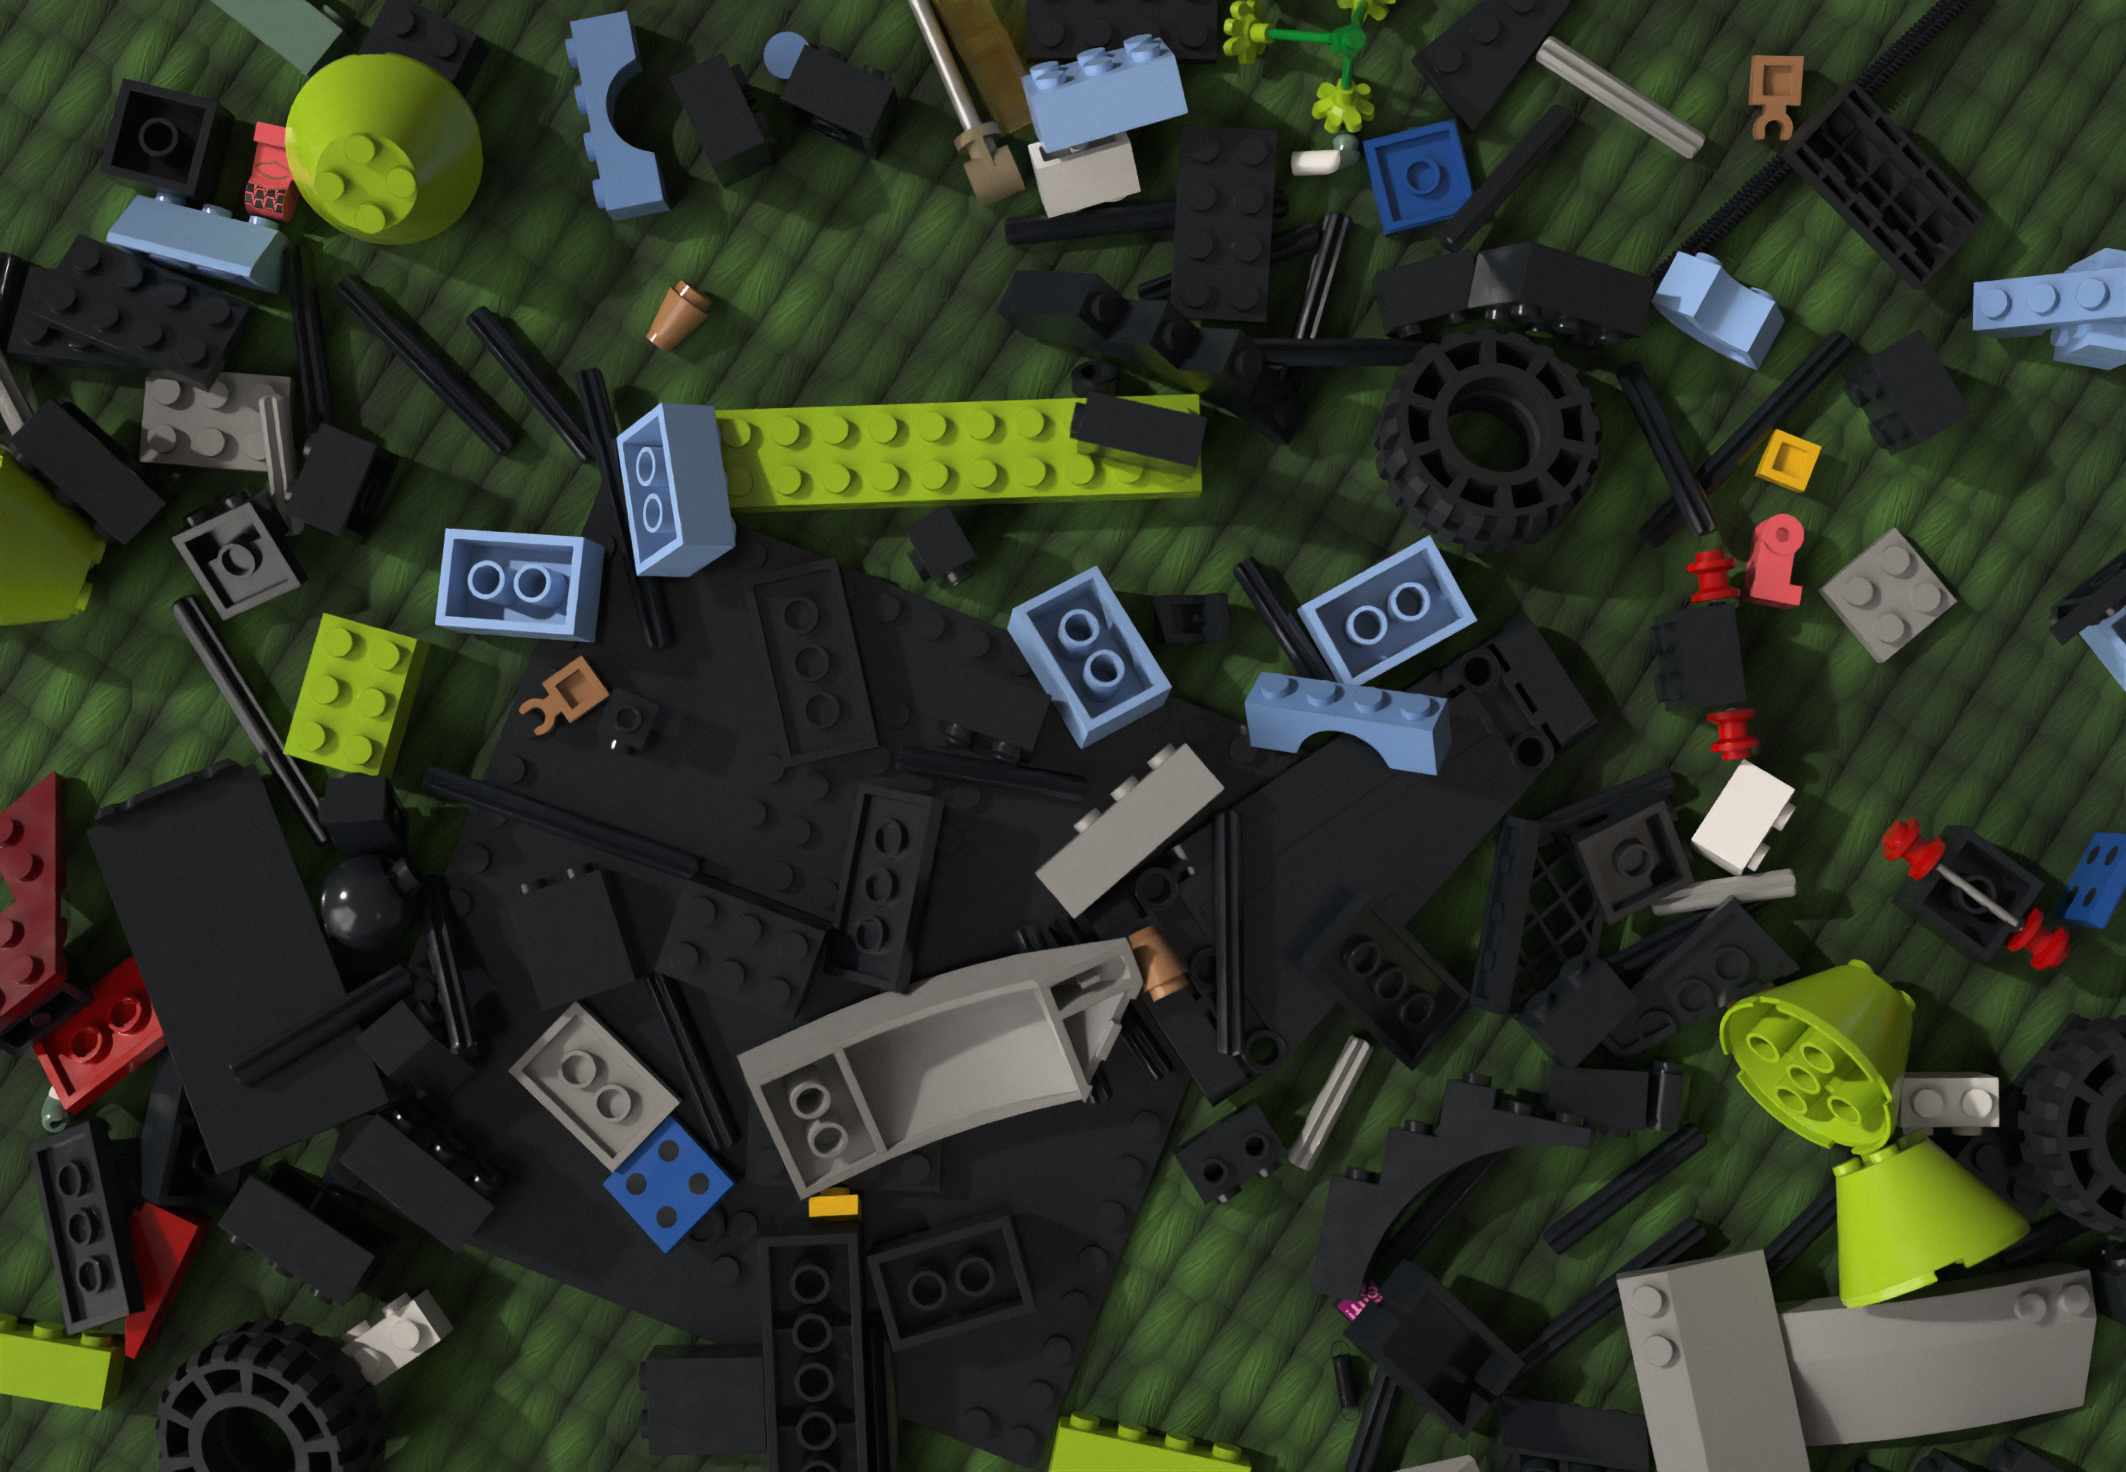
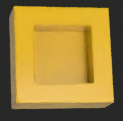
M1776 429L1770 435L1755 476L1796 493H1802L1805 491L1822 447Z
M826 1188L821 1191L820 1197H809V1217L812 1222L860 1220L862 1222V1201L858 1195H850L849 1188Z

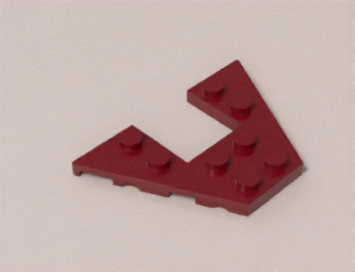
M55 771L51 772L0 813V873L16 900L0 913V1031L67 979V956L64 953V943L67 939V919L61 916V891L67 888V855L63 852V842L67 836V824L61 821V787L67 786V780Z

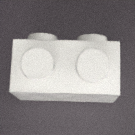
M1126 131L1047 154L1040 142L1027 145L1038 191L1048 218L1076 212L1082 208L1103 202L1120 201L1127 195L1141 192L1131 142Z
M1743 759L1692 837L1689 848L1735 876H1741L1746 868L1755 872L1771 848L1763 843L1773 827L1782 831L1797 808L1789 803L1795 789Z
M1905 1072L1896 1125L1903 1127V1134L1923 1128L1928 1136L1933 1135V1127H1951L1952 1134L1982 1135V1127H1999V1078L1981 1072Z
M428 1289L413 1299L405 1292L381 1309L386 1316L381 1321L371 1327L367 1320H364L341 1336L346 1345L340 1350L348 1357L353 1356L362 1366L361 1373L368 1383L372 1382L375 1386L441 1341L454 1329Z

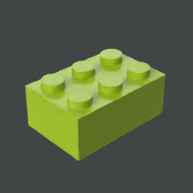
M323 613L283 754L349 773H365L370 776L386 775L388 780H391L431 642Z

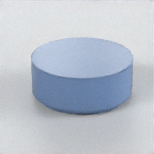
M782 32L773 36L766 44L764 49L765 65L771 76L779 82H788L804 45L809 46L808 42L801 35L794 32Z

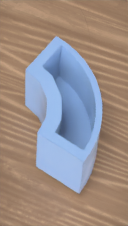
M1678 251L1651 300L1654 307L1667 320L1687 335L1723 356L1757 371L1785 321L1776 304V299L1771 294L1758 288H1746L1728 275L1723 269V264L1718 259L1701 252L1697 253L1694 257Z

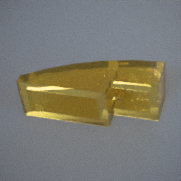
M933 0L993 122H997L1002 137L1031 123L1032 119L1021 77L1027 75L1005 27L1001 25L991 1Z

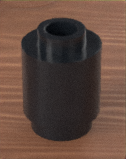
M1655 1058L1654 1065L1644 1066V1070L1649 1072L1645 1127L1667 1132L1682 1131L1683 1121L1688 1120L1693 1078L1691 1071L1683 1069V1061Z

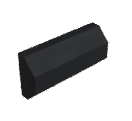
M1855 82L1846 84L1818 107L1789 138L1781 155L1913 290L1923 289L1987 219L1971 200Z

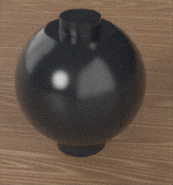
M364 854L349 858L329 874L322 887L320 912L323 918L319 920L320 927L333 943L341 942L355 950L379 951L389 948L400 942L416 923L420 910L417 894L428 887L427 879L420 867L407 855H404L397 861L378 854Z

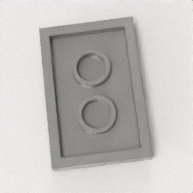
M221 372L208 393L181 381L146 377L139 462L153 465L268 473L259 400L267 394H285L289 399L291 423H293L296 380L283 376Z
M580 999L575 1001L508 1070L612 1173L683 1101Z

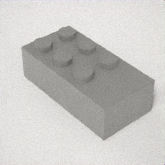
M1171 743L1162 748L1147 762L1153 770L1140 781L1134 775L1124 781L1110 794L1116 802L1102 814L1096 807L1093 808L1074 825L1079 834L1036 870L1035 874L1074 919L1225 789L1186 743L1180 745L1177 749Z

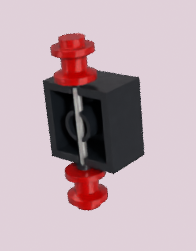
M1725 550L1696 553V563L1686 565L1687 572L1697 575L1699 582V591L1690 596L1691 603H1711L1707 604L1708 607L1677 610L1653 617L1654 626L1649 627V644L1652 654L1659 657L1661 674H1656L1655 676L1657 699L1660 703L1665 702L1666 712L1721 705V709L1726 711L1706 714L1708 722L1718 725L1719 740L1710 745L1711 752H1721L1722 761L1752 757L1751 748L1761 746L1760 739L1749 736L1747 721L1757 715L1756 708L1735 709L1740 707V702L1747 701L1734 603L1727 604L1726 601H1721L1741 597L1740 589L1729 586L1727 571L1737 565L1736 558H1725Z
M1910 818L1904 823L1901 820H1897L1885 832L1881 839V843L1885 846L1882 856L1888 861H1894L1901 857L1910 864L1908 870L1909 878L1891 903L1969 960L1988 963L2004 942L2005 947L2012 952L2021 948L2029 951L2032 954L2030 965L2038 971L2048 966L2056 968L2065 960L2071 949V946L2068 944L2070 933L2063 927H2057L2050 931L2043 926L2044 914L2037 908H2032L2026 912L2045 883L1967 826L1947 825L1939 837L1928 841L1919 834L1921 823L1915 818Z

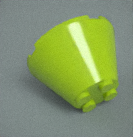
M386 52L385 55H357L356 53L324 66L303 86L290 109L287 119L285 149L288 166L293 180L306 202L320 217L336 229L359 240L374 244H413L432 238L448 229L470 206L478 190L484 165L479 134L480 128L464 96L446 77L435 69L418 60L400 54Z
M0 444V626L68 619L71 613L77 615L80 610L84 611L93 583L87 582L85 579L88 570L92 569L94 564L99 565L107 540L90 525L91 521L77 508L72 509L63 503L52 492L51 489L53 487L38 474L34 475L25 469L12 456L13 452L5 445Z
M1852 959L1847 965L1837 966L1737 1001L1722 1017L1719 1029L1720 1042L1724 1054L1728 1055L1732 1052L1741 1068V1071L1736 1075L1740 1083L1779 1122L1798 1135L1822 1147L1831 1149L1837 1143L1854 1147L1851 1150L1852 1154H1869L1882 1148L1895 1131L1913 1030L1911 1014L1915 1011L1916 1006L1907 993L1892 988L1887 982L1875 975L1868 964L1858 959Z
M1923 1128L1897 1138V1144L1888 1145L1886 1142L1882 1148L1875 1152L1861 1154L1863 1162H1861L1859 1157H1855L1832 1168L1836 1176L1839 1297L1843 1305L1847 1306L1848 1309L1878 1303L1936 1282L1938 1279L1934 1271L1950 1263H1964L1965 1267L1968 1268L2014 1244L2027 1235L2031 1227L2022 1214L1928 1138Z

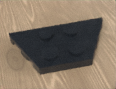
M2126 548L2051 607L2050 613L2052 615L2050 616V622L2053 625L2049 627V630L2061 645L2066 644L2098 617L2101 616L2103 620L2107 619L2126 606Z

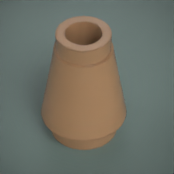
M681 279L676 287L670 286L654 319L651 330L646 337L657 347L670 353L675 346L710 315L707 310L713 301L695 286Z
M1155 924L1128 936L1132 944L1131 948L1144 982L1142 985L1143 991H1149L1153 1001H1157L1189 985L1184 974L1188 972L1187 968L1162 934L1158 932Z

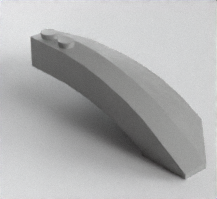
M1126 938L1017 954L909 984L908 993L888 991L871 997L738 1055L737 1058L752 1095L802 1200L891 1158L936 1140L983 1124L1080 1099L1085 1103L1093 1088L1090 1081L1100 1061H1106L1122 1028L1120 1020L1130 999H1136L1144 982Z
M1763 1249L1617 1273V1284L1657 1472H1811Z
M2054 1261L1981 1276L1928 1284L1878 1303L1852 1309L1844 1306L1839 1296L1775 1303L1805 1447L1899 1439L1949 1432L2081 1407L2084 1404L2097 1320L2090 1269Z

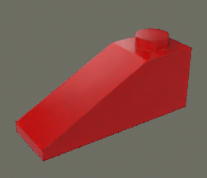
M148 1200L145 1203L140 1202L131 1213L127 1225L128 1229L131 1230L132 1248L139 1280L143 1287V1300L146 1311L125 1318L126 1356L135 1359L151 1349L213 1218L188 1206L155 1205Z

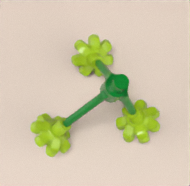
M1238 0L1230 7V12L1234 19L1227 18L1224 23V33L1232 36V38L1224 43L1223 50L1228 57L1238 55L1239 64L1246 65L1254 63L1256 55H1261L1264 52L1265 43L1271 44L1275 40L1329 45L1330 51L1342 58V78L1338 80L1336 87L1328 82H1324L1319 86L1317 96L1321 100L1314 103L1312 115L1315 119L1327 117L1324 128L1330 133H1338L1343 123H1345L1349 132L1355 133L1362 129V119L1372 121L1375 117L1374 105L1368 102L1372 97L1370 87L1365 83L1356 86L1352 80L1356 56L1363 49L1367 40L1365 32L1362 31V23L1366 19L1367 14H1370L1377 21L1384 19L1389 13V8L1386 4L1395 3L1397 0H1337L1340 8H1352V22L1350 25L1336 28L1332 32L1276 29L1275 25L1271 24L1270 19L1262 17V6L1260 3L1252 0L1247 2Z

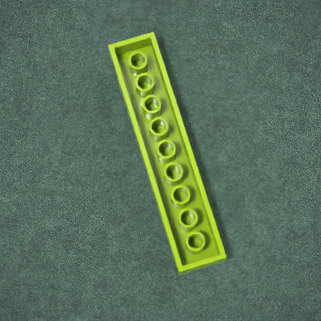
M1199 394L1118 397L1200 416ZM1087 398L714 410L716 424L721 430L720 449L723 468L729 480L727 494L730 513L1199 498L1202 493L1201 449L1197 466L1191 479L1077 453L1078 440L1070 438V427L1076 402L1086 404Z

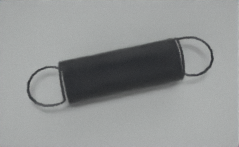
M1336 1341L1331 1346V1356L1340 1407L1342 1408L1341 1413L1344 1417L1343 1409L1359 1407L1357 1406L1359 1400L1351 1355L1349 1353L1334 1357L1332 1355V1347L1335 1343L1343 1342L1347 1346L1348 1344L1344 1341ZM1359 1407V1415H1358V1417H1357L1355 1420H1357V1419L1359 1418V1416H1360V1407Z

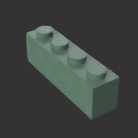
M211 0L308 79L324 66L345 57L355 45V42L344 32L348 23L327 5H324L319 11L306 0Z

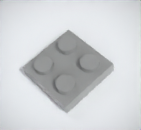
M1896 527L1885 532L1817 589L1819 594L1877 663L1885 662L1957 602Z

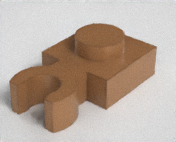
M1755 55L1751 57L1748 106H1762V114L1755 120L1752 131L1755 140H1763L1765 138V127L1770 121H1775L1779 124L1780 140L1786 141L1792 136L1793 123L1786 114V106H1801L1804 56Z
M581 655L542 683L550 694L544 699H530L522 704L519 711L522 715H526L535 708L542 709L545 713V721L534 732L536 735H545L554 729L558 716L562 713L569 723H574L608 699L611 693L585 656Z

